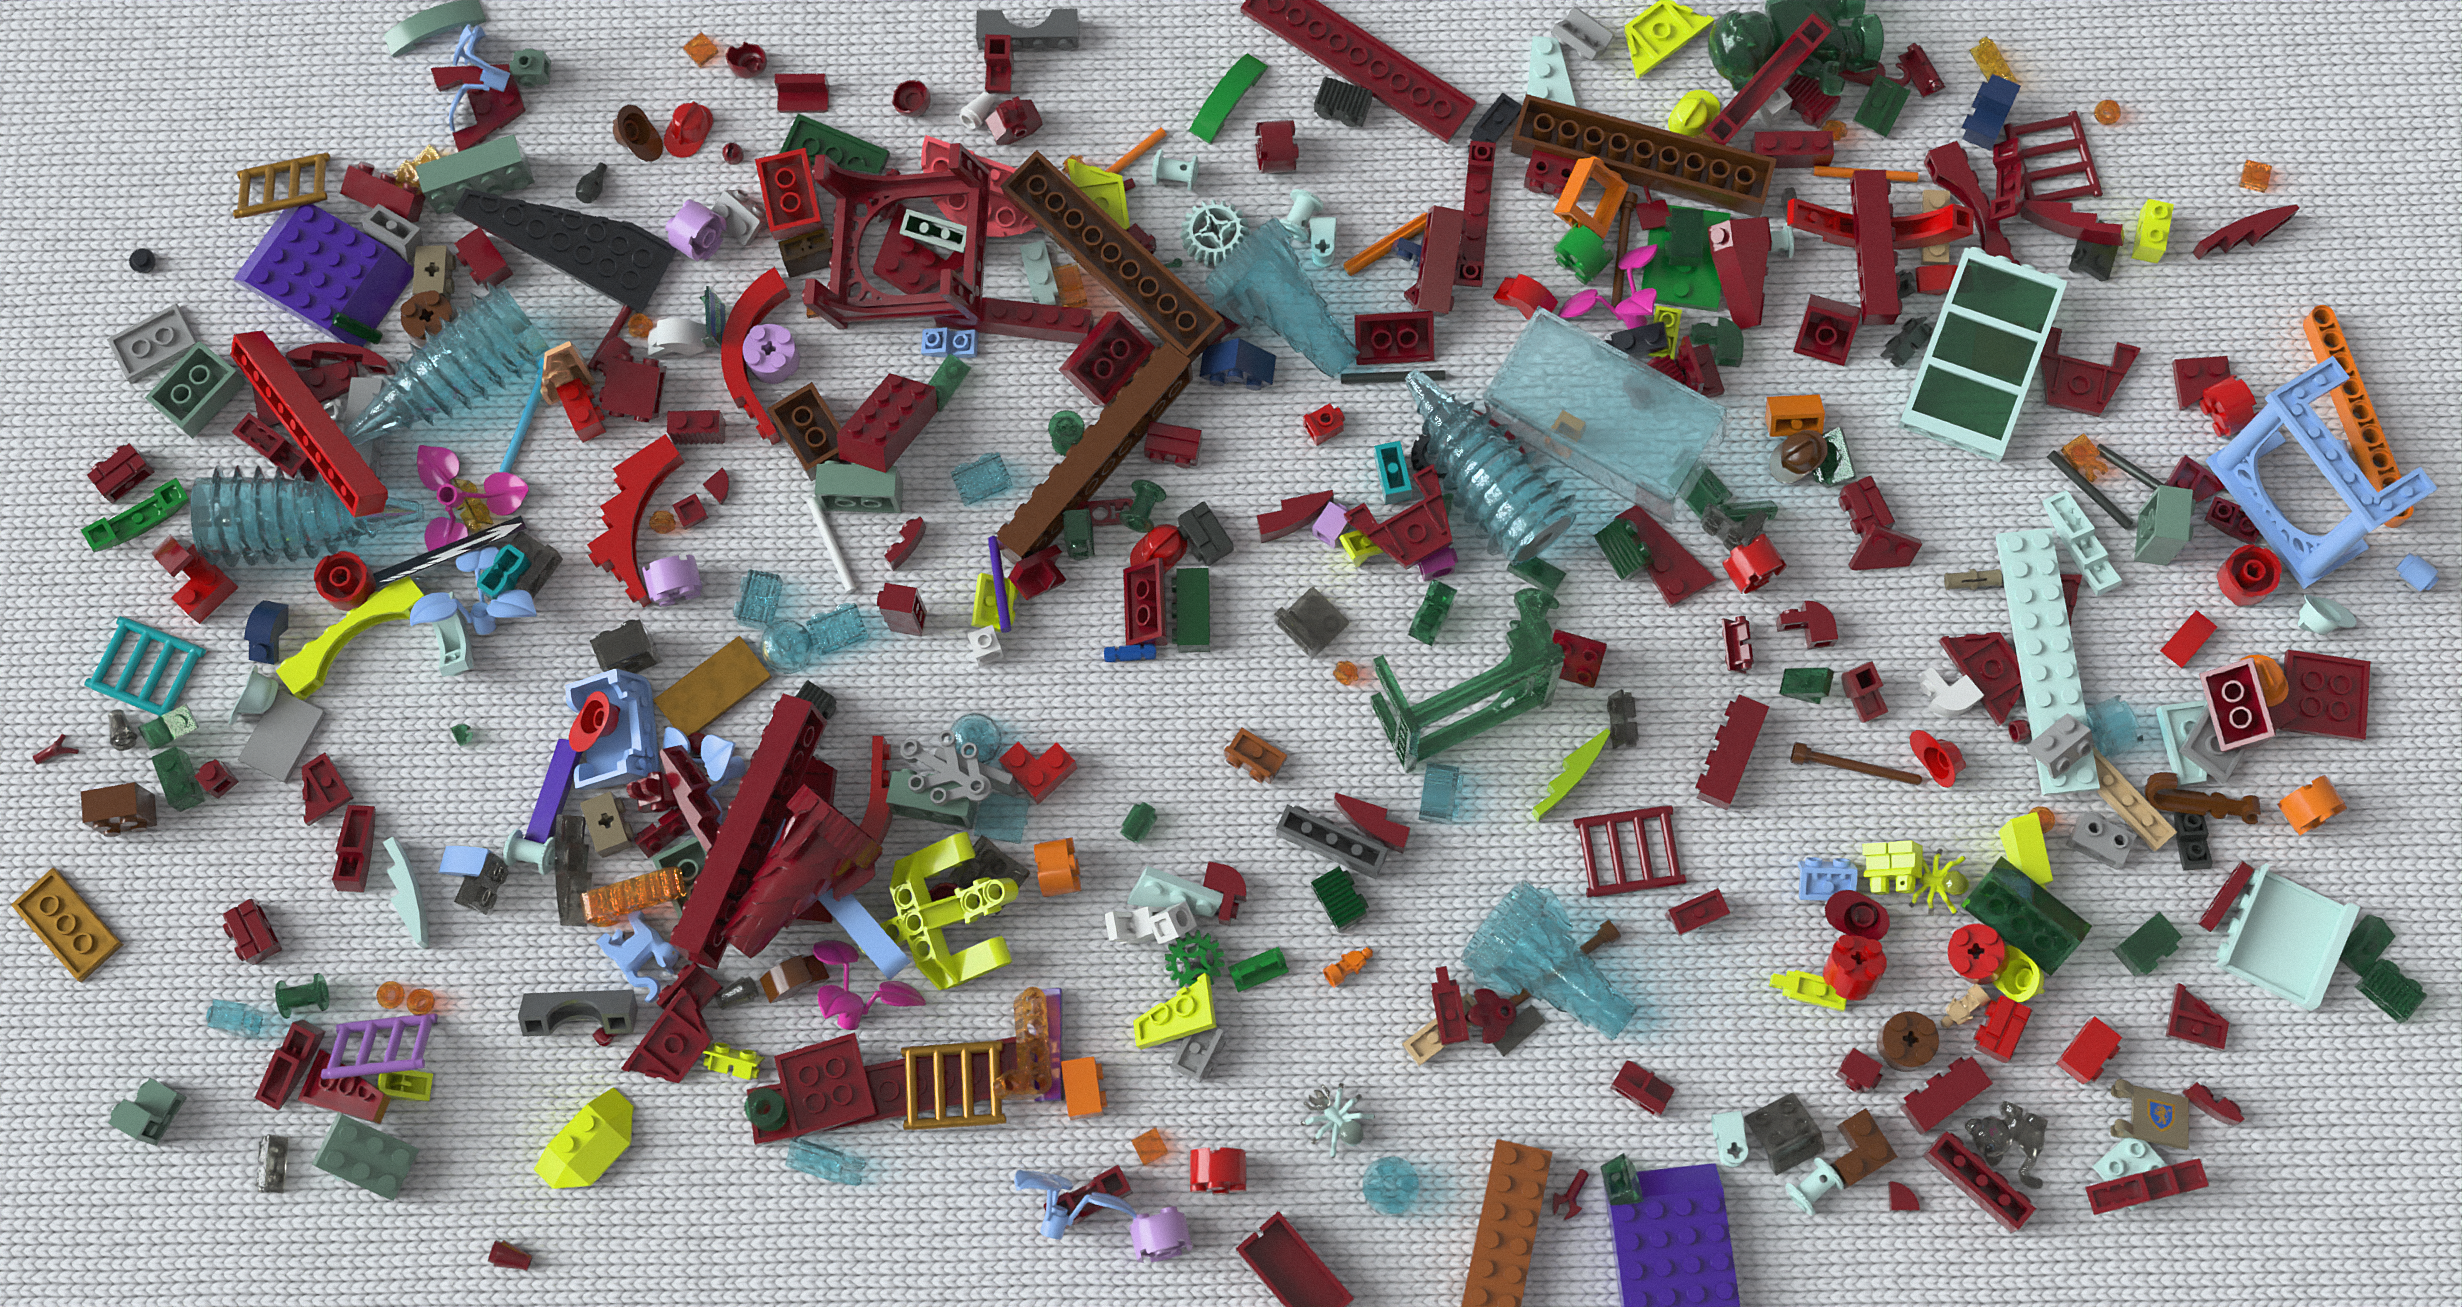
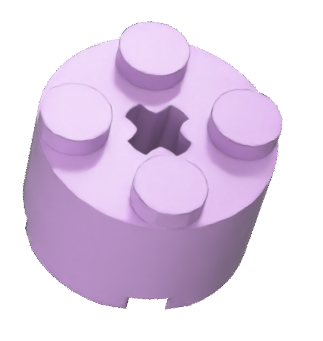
M689 199L683 204L682 209L675 218L669 219L665 229L669 232L668 239L671 246L693 260L699 261L700 258L703 260L709 259L718 250L723 241L720 238L722 230L726 232L727 224L722 216L703 204Z
M756 325L751 328L743 343V356L749 369L757 379L764 383H781L790 375L792 376L798 369L800 355L790 332L779 325Z
M679 555L671 556L650 563L649 570L643 567L642 571L650 601L659 602L660 607H666L675 604V599L685 596L686 600L700 597V590L703 587L695 556L686 555L687 560H680Z
M1176 1206L1160 1210L1161 1214L1149 1216L1148 1213L1137 1215L1136 1220L1132 1218L1133 1224L1130 1225L1129 1229L1139 1263H1144V1257H1150L1151 1262L1167 1260L1182 1255L1181 1249L1187 1247L1188 1251L1193 1248L1185 1214L1178 1212Z

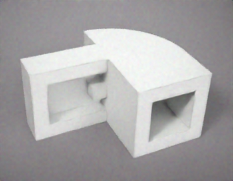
M678 318L657 321V328L649 331L648 355L657 358L674 351L690 357L705 351L707 326L692 320Z
M1931 666L1918 679L1924 693L1934 698L1928 708L1940 716L1956 717L1962 715L1976 705L1984 696L1967 675L1949 687Z
M1147 906L1133 912L1112 911L1105 914L1109 941H1120L1121 945L1156 939L1148 918L1164 910L1166 907Z

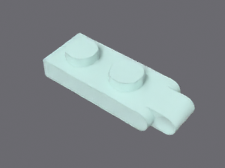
M1042 240L1019 246L1033 301L1056 306L1054 296L1059 294L1045 241Z

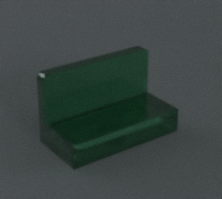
M1699 457L1687 460L1668 480V484L1701 520L1705 519L1718 505L1725 503L1733 496Z

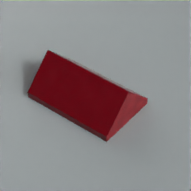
M1433 311L1354 315L1356 365L1435 361Z
M1155 558L1123 569L1126 645H1140L1141 647H1144V644H1155V646L1168 645L1163 558Z
M2253 657L2199 674L2221 752L2259 747L2277 736Z

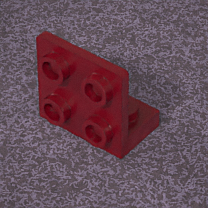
M1684 336L1678 347L1675 362L1679 370L1683 371L1686 379L1684 383L1686 394H1691L1693 403L1723 395L1725 390L1709 344L1693 348L1689 336Z

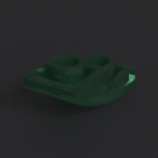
M951 353L946 357L928 383V385L936 387L937 409L939 412L944 410L955 391L959 389L972 367Z

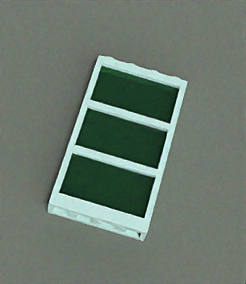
M1965 247L1898 428L2000 463L2068 281L2062 280L2061 276L2054 273L2044 274L2038 272L2031 265L2022 264L2020 266L2011 263V260L2004 256L1993 257L1987 255L1980 248L1971 247L1969 249Z

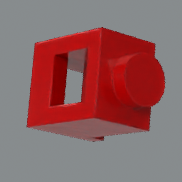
M1331 403L1309 415L1303 416V426L1316 446L1344 431V414L1339 407L1333 408ZM1329 417V419H1330L1329 422H1327V423L1322 422V420H1324L1325 418Z

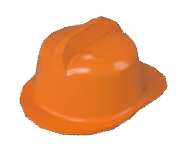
M2259 654L2242 658L2241 660L2254 658L2268 707L2282 703L2288 695L2289 687L2283 670L2276 661L2268 656Z

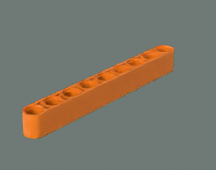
M2318 305L2304 319L2303 329L2317 363L2320 364L2333 356L2350 377L2345 383L2329 393L2361 472L2375 490L2379 492L2384 489L2383 484L2389 486L2402 477L2335 313L2329 306ZM2315 317L2322 320L2323 324L2318 323ZM2324 341L2331 343L2333 348L2328 347ZM2343 388L2350 390L2352 395L2345 393ZM2353 412L2360 414L2362 419L2356 418ZM2363 436L2368 437L2372 443H2367ZM2373 460L2378 461L2381 464L2382 468L2377 467L2373 463ZM2413 506L2403 511L2401 517L2395 516L2384 523V525L2390 528L2401 526L2413 514Z

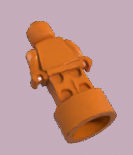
M1366 947L1361 950V953L1354 950L1347 954H1342L1341 961L1336 964L1332 963L1322 970L1328 983L1335 988L1342 984L1345 977L1353 971L1359 974L1361 968L1367 964L1366 960L1373 956V950Z

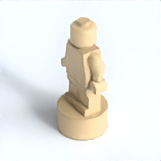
M1974 984L1968 989V994L1960 1001H1956V998L1952 999V1002L1945 1009L1948 1016L1941 1019V1026L1943 1028L1946 1027L1948 1029L1951 1027L1953 1021L1961 1025L1972 1020L1973 1016H1970V1013L1979 1006L1983 1007L1991 1000L1978 984Z

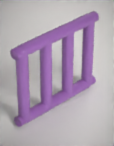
M419 1014L336 1024L338 1035L327 1069H322V1079L425 1068L423 1056L433 1023H437V1014ZM420 1026L411 1059L396 1060L404 1028ZM392 1029L383 1062L367 1064L377 1030ZM365 1032L355 1065L340 1067L350 1033Z

